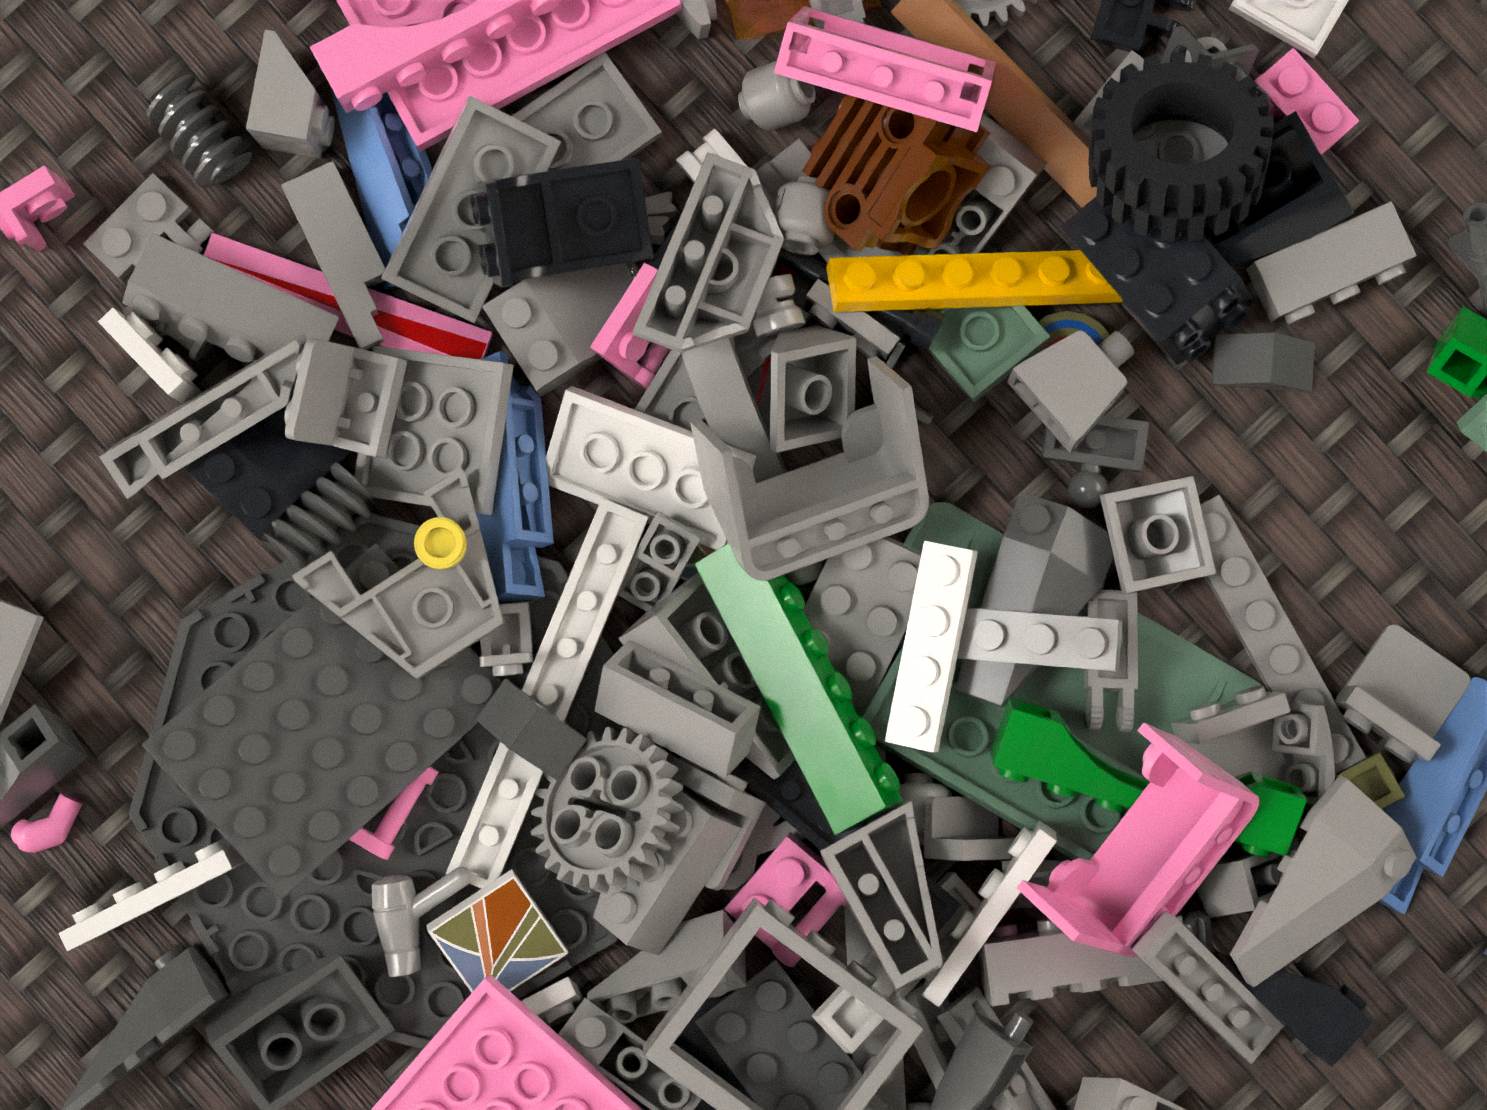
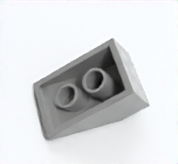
M631 262L529 278L522 280L482 307L538 395L542 397L603 358L592 350L590 346L636 277L637 272Z

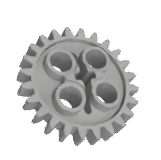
M606 727L603 737L593 731H589L587 734V745H583L560 778L556 780L544 772V776L550 782L549 788L537 789L535 792L538 797L544 799L543 806L531 810V815L542 819V824L536 826L531 831V835L544 840L536 848V853L548 858L544 867L558 874V880L587 893L593 889L602 894H607L610 886L621 891L626 890L627 876L641 882L643 880L641 866L646 863L657 868L659 864L654 852L657 848L670 851L671 846L664 839L665 833L679 831L680 828L676 823L670 821L671 814L680 812L684 808L683 805L672 800V796L683 789L682 784L671 779L678 771L677 766L666 761L669 755L667 751L656 746L655 742L651 741L648 737L637 734L627 728H623L621 732H618L611 727ZM575 799L586 800L608 809L615 810L619 808L629 814L641 815V818L638 821H631L600 810L594 812L583 806L573 805Z

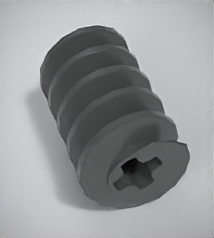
M188 73L167 85L154 98L146 115L150 123L160 125L158 129L159 135L162 139L171 141L170 148L173 154L183 156L182 165L185 170L195 172L193 178L197 186L202 188L211 187L232 178L242 171L250 162L252 152L236 156L235 151L242 144L241 137L235 136L224 140L223 136L230 129L231 124L227 120L212 124L211 121L218 114L219 108L217 105H210L203 109L200 108L201 103L207 97V92L205 89H199L189 93L188 89L196 81V77Z
M338 463L330 466L335 482L324 477H319L316 480V486L321 496L309 491H304L301 494L306 510L294 505H290L286 509L292 523L291 525L275 519L272 522V527L277 538L275 539L264 534L283 557L299 571L310 564L307 559L310 555L319 559L326 554L322 546L325 541L337 547L342 545V541L337 533L339 527L351 533L357 531L351 517L354 513L366 519L372 516L366 504L368 499L374 501L372 496Z

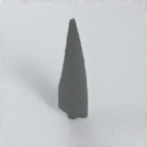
M1016 1011L1007 1027L1004 1028L993 1020L975 1013L953 1053L938 1086L930 1110H986L1008 1089L1033 1047L1023 1041L1034 1023L1033 1020L1025 1014Z

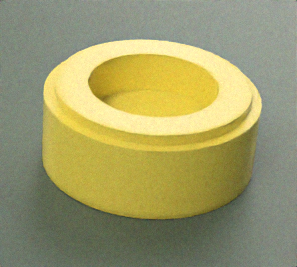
M436 517L427 520L419 527L414 539V548L417 556L426 566L435 570H447L456 566L463 559L467 549V540L462 528L456 522L448 518Z

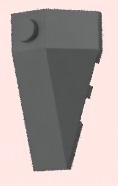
M1021 492L1003 535L980 609L1077 616L1090 599L1093 601L1104 588L1114 562L1108 532L1068 506ZM964 659L955 692L1004 708L1008 698L1015 695L1039 665Z
M178 944L154 962L159 971L147 979L60 1110H83L231 994L225 983L226 981L197 944L187 948L185 951Z

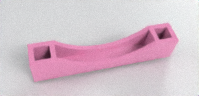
M476 0L466 8L436 21L404 27H376L353 23L310 46V49L345 112L348 113L354 109L356 111H363L376 105L382 99L383 93L398 85L408 87L419 82L426 76V70L443 61L445 63H453L464 58L470 53L471 46L488 37L494 40L507 35L515 28L516 22L531 14L535 16L546 14L556 8L560 0Z

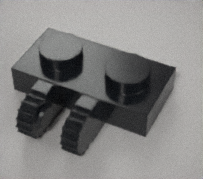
M1102 0L1090 40L1129 53L1133 50L1137 54L1146 29L1153 34L1170 38L1175 27L1184 25L1178 21L1152 14L1155 0ZM1156 0L1162 5L1179 11L1193 10L1196 0Z

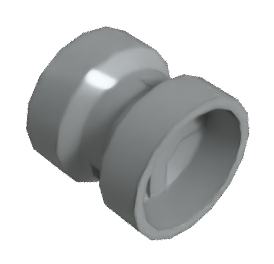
M791 274L769 278L755 312L756 318L753 322L758 338L777 335L780 332L790 331L806 324L802 309L796 306L793 300V294L796 289Z

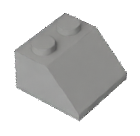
M265 30L246 129L264 149L321 159L323 145H331L335 118L329 116L330 110L276 32Z
M818 325L778 333L771 351L770 451L777 453L841 438L845 421L855 412L856 337Z

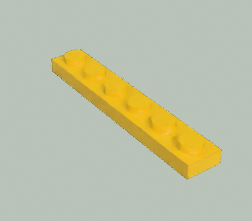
M1080 250L830 258L826 267L833 312L1123 302L1122 298Z

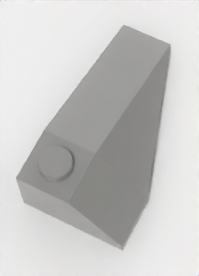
M699 572L643 614L618 638L623 645L631 640L761 706L751 750L746 757L772 779L781 776L795 760L784 735Z
M1339 775L1306 815L1300 828L1307 831L1298 850L1293 858L1284 855L1277 868L1278 871L1283 873L1277 888L1271 898H1264L1258 902L1230 953L1246 983L1253 987L1263 982L1386 896L1394 885L1407 875L1411 865L1417 859L1403 828L1350 780Z

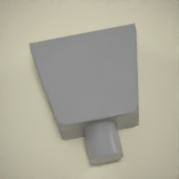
M1079 330L1018 364L1012 369L1007 383L1066 450L1071 453L1122 394L1128 381L1119 371L1118 367L1134 355V349L1130 342L1118 331H1114L1099 345H1096L1086 332Z

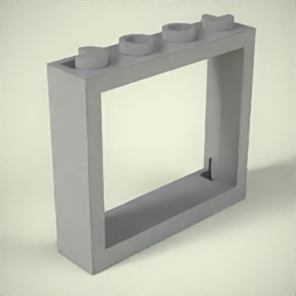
M754 897L644 1043L643 1053L644 1057L716 1110H764L674 1043L760 927L897 1028L837 1110H863L924 1029L918 1018L914 1016L918 1008L896 991L888 997L874 987L873 984L876 982L877 977L858 962L852 960L849 966H846L835 958L832 954L836 947L816 931L811 929L806 936L792 926L790 923L795 917L783 906L780 907L771 899L764 905Z

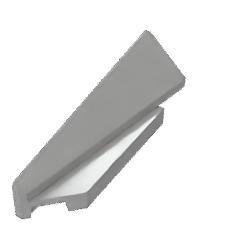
M302 333L117 442L99 456L125 497L128 499L157 474L163 480L288 405L293 397L297 379V358L307 341L306 335Z

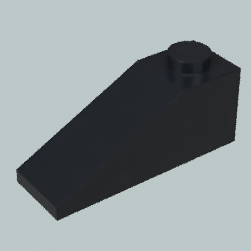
M1219 951L1214 954L1287 1030L1322 1062L1331 1067L1373 1023L1361 1012L1367 1004L1345 984L1338 990L1325 982L1278 970L1253 987L1246 983L1231 955Z

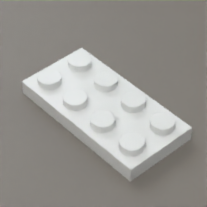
M574 386L565 390L546 455L549 486L598 505L601 499L604 498L648 516L647 524H651L656 513L659 511L701 535L702 538L699 544L715 550L728 544L703 489L692 431ZM727 445L732 450L733 456L745 461L753 470L756 455Z

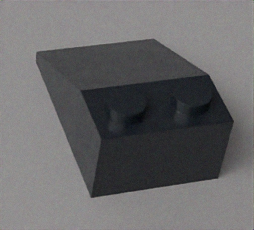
M287 405L194 460L186 469L257 539L267 543L269 541L264 534L271 537L276 535L272 522L275 519H279L288 523L290 518L286 509L290 505L302 508L304 503L301 494L304 491L316 494L319 491L316 486V480L319 477L329 480L333 476L330 466L334 463L343 466L356 453L331 445L286 438L284 417Z

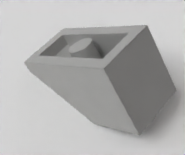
M1298 838L1293 839L1287 856L1291 858L1294 857L1300 846ZM1246 851L1221 858L1197 888L1198 896L1202 901L1208 918L1254 911L1261 899L1271 898L1283 874L1277 868L1284 856L1271 852L1269 857H1261Z

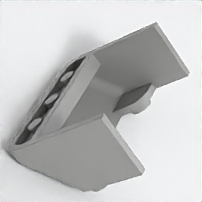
M877 356L867 359L874 404L853 412L845 421L841 432L844 452L756 484L753 471L749 465L742 459L733 456L732 450L700 418L690 421L704 492L738 564L751 578L760 581L770 580L909 529L918 524L927 513L929 495L912 386Z

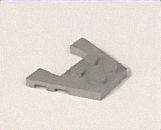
M462 468L423 492L437 516L456 522L466 536V553L456 566L447 570H435L426 566L420 559H417L362 595L359 594L332 551L292 575L296 583L416 679H420L504 625L468 479Z

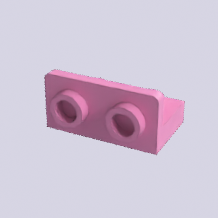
M1294 48L1263 75L1261 74L1254 80L1261 89L1268 93V102L1270 104L1268 116H1273V121L1276 123L1296 111L1321 155L1359 122L1358 118Z
M42 166L0 192V229L10 241L15 239L20 246L27 245L40 252L48 246L33 222L37 219H40L41 222H47L59 216L67 209L65 202L75 197L64 178L46 166Z

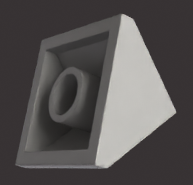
M1194 476L1100 495L1122 594L1216 574Z

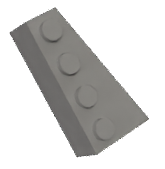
M1177 914L1175 917L1183 924L1182 916ZM1049 918L1037 920L1038 929L1018 931L1017 923L998 924L978 951L983 996L992 1007L1010 1004L1008 994L1017 993L1018 998L1039 1000L1052 998L1053 995L1058 994V988L1068 987V992L1086 993L1106 989L1109 987L1108 982L1118 981L1119 986H1132L1163 981L1139 956L1128 957L1074 942Z

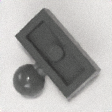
M1103 415L1071 453L1045 427L1041 459L1081 464V471L1076 473L1069 482V497L1079 508H1097L1102 504L1100 495L1108 493V484L1100 474L1101 467L1136 473L1142 472L1149 422Z

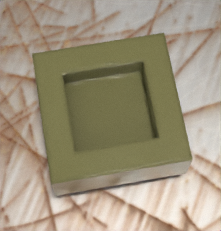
M1380 751L1369 755L1335 775L1336 778L1341 775L1350 780L1381 809L1405 797Z

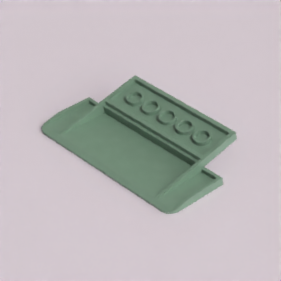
M936 502L929 505L924 518L912 527L903 544L922 552L924 541L978 551L967 608L980 609L1004 534L950 503ZM1084 607L1077 616L1084 617ZM1138 612V690L1134 692V725L1131 732L1119 731L1117 729L1116 704L1118 692H1103L1104 720L1100 730H1087L1085 703L1088 691H1084V669L1039 665L1012 698L1057 711L1069 730L1091 753L1118 770L1147 780L1142 774L1144 764L1142 758L1151 742L1137 731L1143 723L1174 735L1171 722L1190 716L1189 709L1213 701H1219L1221 705L1236 700L1234 695L1236 692L1260 686L1261 684ZM905 630L896 649L898 654L862 716L874 731L876 745L1020 829L1026 827L1032 831L1040 820L1056 831L1057 841L1052 848L1073 860L1083 858L1090 861L1130 808L1126 807L1122 813L1111 811L1096 804V798L1077 792L1074 798L1066 797L1047 788L1048 783L1029 777L1028 781L1023 783L1000 775L998 773L999 768L993 766L990 752L1005 707L1000 708L955 692L964 659L957 658L939 752H929L885 742L906 635Z

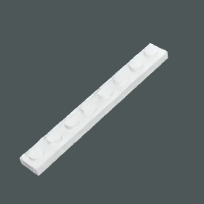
M604 498L600 501L522 689L564 722L649 520L648 516ZM501 742L446 872L448 874L458 867H465L471 873L469 884L481 889L501 877L544 773L509 750Z

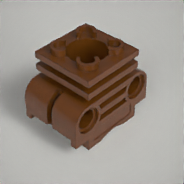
M846 95L840 102L837 114L827 131L814 144L811 150V157L802 172L808 177L817 178L815 183L819 187L830 190L824 203L826 223L832 231L855 251H861L863 247L874 248L876 246L883 250L898 251L903 256L913 255L918 245L932 249L939 247L951 228L952 219L959 204L969 192L979 185L991 165L977 154L990 135V132L981 124H979L977 132Z

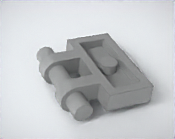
M152 173L83 244L123 281L134 270L152 233L163 238L168 235L176 244L200 254L204 250L201 245L214 231L199 218L185 232L178 224L192 210Z

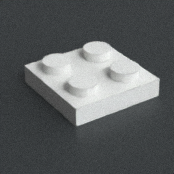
M112 308L98 321L169 396L185 403L202 392L192 382L198 374L181 356L175 355L169 348H166L164 351L159 348L158 345L164 339L144 318L141 319L133 311L125 316Z

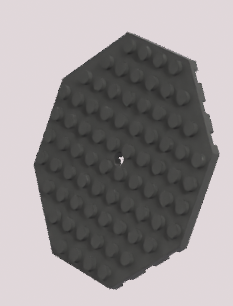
M372 513L369 519L359 515L352 519L357 528L355 533H351L343 528L337 530L342 541L340 547L326 541L322 544L325 552L332 551L345 570L376 543L401 570L419 559L414 548V539L420 526ZM310 555L307 559L311 564L318 558ZM538 556L545 597L534 600L499 603L501 605L529 602L534 660L569 578L560 562ZM287 559L227 592L225 596L203 609H198L181 619L150 737L313 597V595L295 582L292 575L299 570ZM602 634L565 721L586 738L589 731H593L603 737L606 727H611L618 732L626 728L594 711L603 665L614 655ZM479 640L470 647L479 657H481V645ZM533 663L523 664V674L497 677L502 682L506 678L520 689H523ZM478 723L431 765L439 773L432 785L426 784L392 842L395 848L388 860L382 859L348 840L282 900L247 862L178 896L191 918L189 921L209 956L212 955L226 979L225 983L233 997L248 987L339 951L395 1028L394 1031L382 1039L424 1049L471 995L469 988L428 933L426 925L481 890V888L468 884L419 917L421 970L409 975L389 977L384 955L385 951L383 950L373 916L372 884L389 875H404L413 879L416 893L419 894L447 875V869L500 741ZM655 743L656 746H658V747H660V748H662V749H664V750L666 751V748H664V747L660 746L659 744ZM145 752L129 816L153 852L154 860L159 869L162 870L181 860L186 869L199 862L195 855L197 851L222 839L227 848L232 846L155 760ZM544 774L537 789L549 788L550 782ZM536 794L502 875L513 869L564 942L569 953L510 991L518 999L617 941V937L593 918L601 893L593 889L587 893L558 880V874L544 867L548 858L536 853V848L544 841L531 835V831L536 826L542 824V819L531 815V810L544 804V799ZM575 799L573 805L583 806L594 812L598 810L608 812L625 819L627 812L619 808L612 810L586 800ZM393 800L365 824L363 828L375 833Z

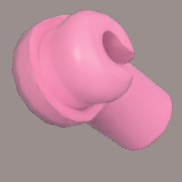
M60 793L48 818L33 822L22 819L13 826L11 831L13 842L18 845L20 850L29 853H36L62 844L66 840L83 802L67 794Z

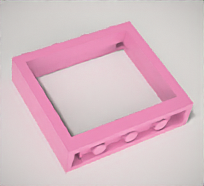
M803 6L787 23L774 73L977 132L993 80L996 62ZM812 17L825 21L823 29L808 25L809 18ZM969 64L984 67L982 75L968 72Z

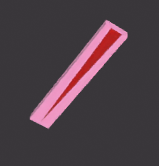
M214 233L211 234L203 256L338 316L339 319L334 330L354 337L323 272ZM367 288L379 313L373 316V319L384 342L377 344V346L479 360L486 357L493 338L492 332Z

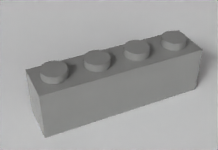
M154 233L151 234L128 280L122 302L131 307L132 311L140 317L148 320L159 319L177 327L189 339L195 341L206 340L224 348L231 357L242 362H254L302 333L306 335L307 340L313 338L329 342L339 319L338 316Z

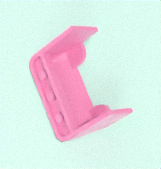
M1143 723L1137 731L1151 742L1142 758L1144 762L1142 774L1150 783L1091 860L1078 858L1072 861L1065 860L1052 871L1047 887L1022 880L1017 887L1026 898L1072 941L1128 957L1138 956L1132 949L1165 911L1174 917L1178 914L1246 827L1259 806V797L1239 780L1177 736L1147 723Z

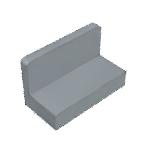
M965 796L926 797L924 858L958 861L1012 859L1014 856L1008 853V849L1016 837L998 836L999 816Z

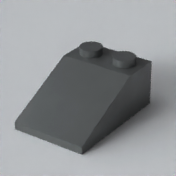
M339 951L248 987L202 1018L210 1045L260 1110H279L395 1030L390 1020Z

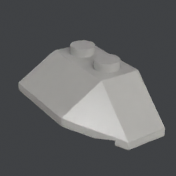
M707 152L633 329L634 336L682 353L748 332L784 243L783 235L761 188V183L755 169Z

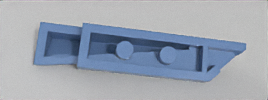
M330 86L368 234L386 269L430 177L432 167L426 151L419 152L387 92L383 93L382 99L371 108L363 111H356L354 109L346 113ZM387 281L382 282V287L385 290L398 287Z
M499 351L480 360L508 364L509 356L505 352ZM513 376L492 515L477 514L499 603L534 600L545 597L535 547L542 548L554 544L541 398L531 385L520 386Z
M1478 677L1471 679L1469 687L1433 739L1441 745L1431 760H1415L1400 782L1399 786L1405 797L1382 809L1403 828L1417 857L1407 875L1400 879L1389 893L1378 901L1404 915L1409 907L1423 868L1441 877L1444 876L1487 790V680Z

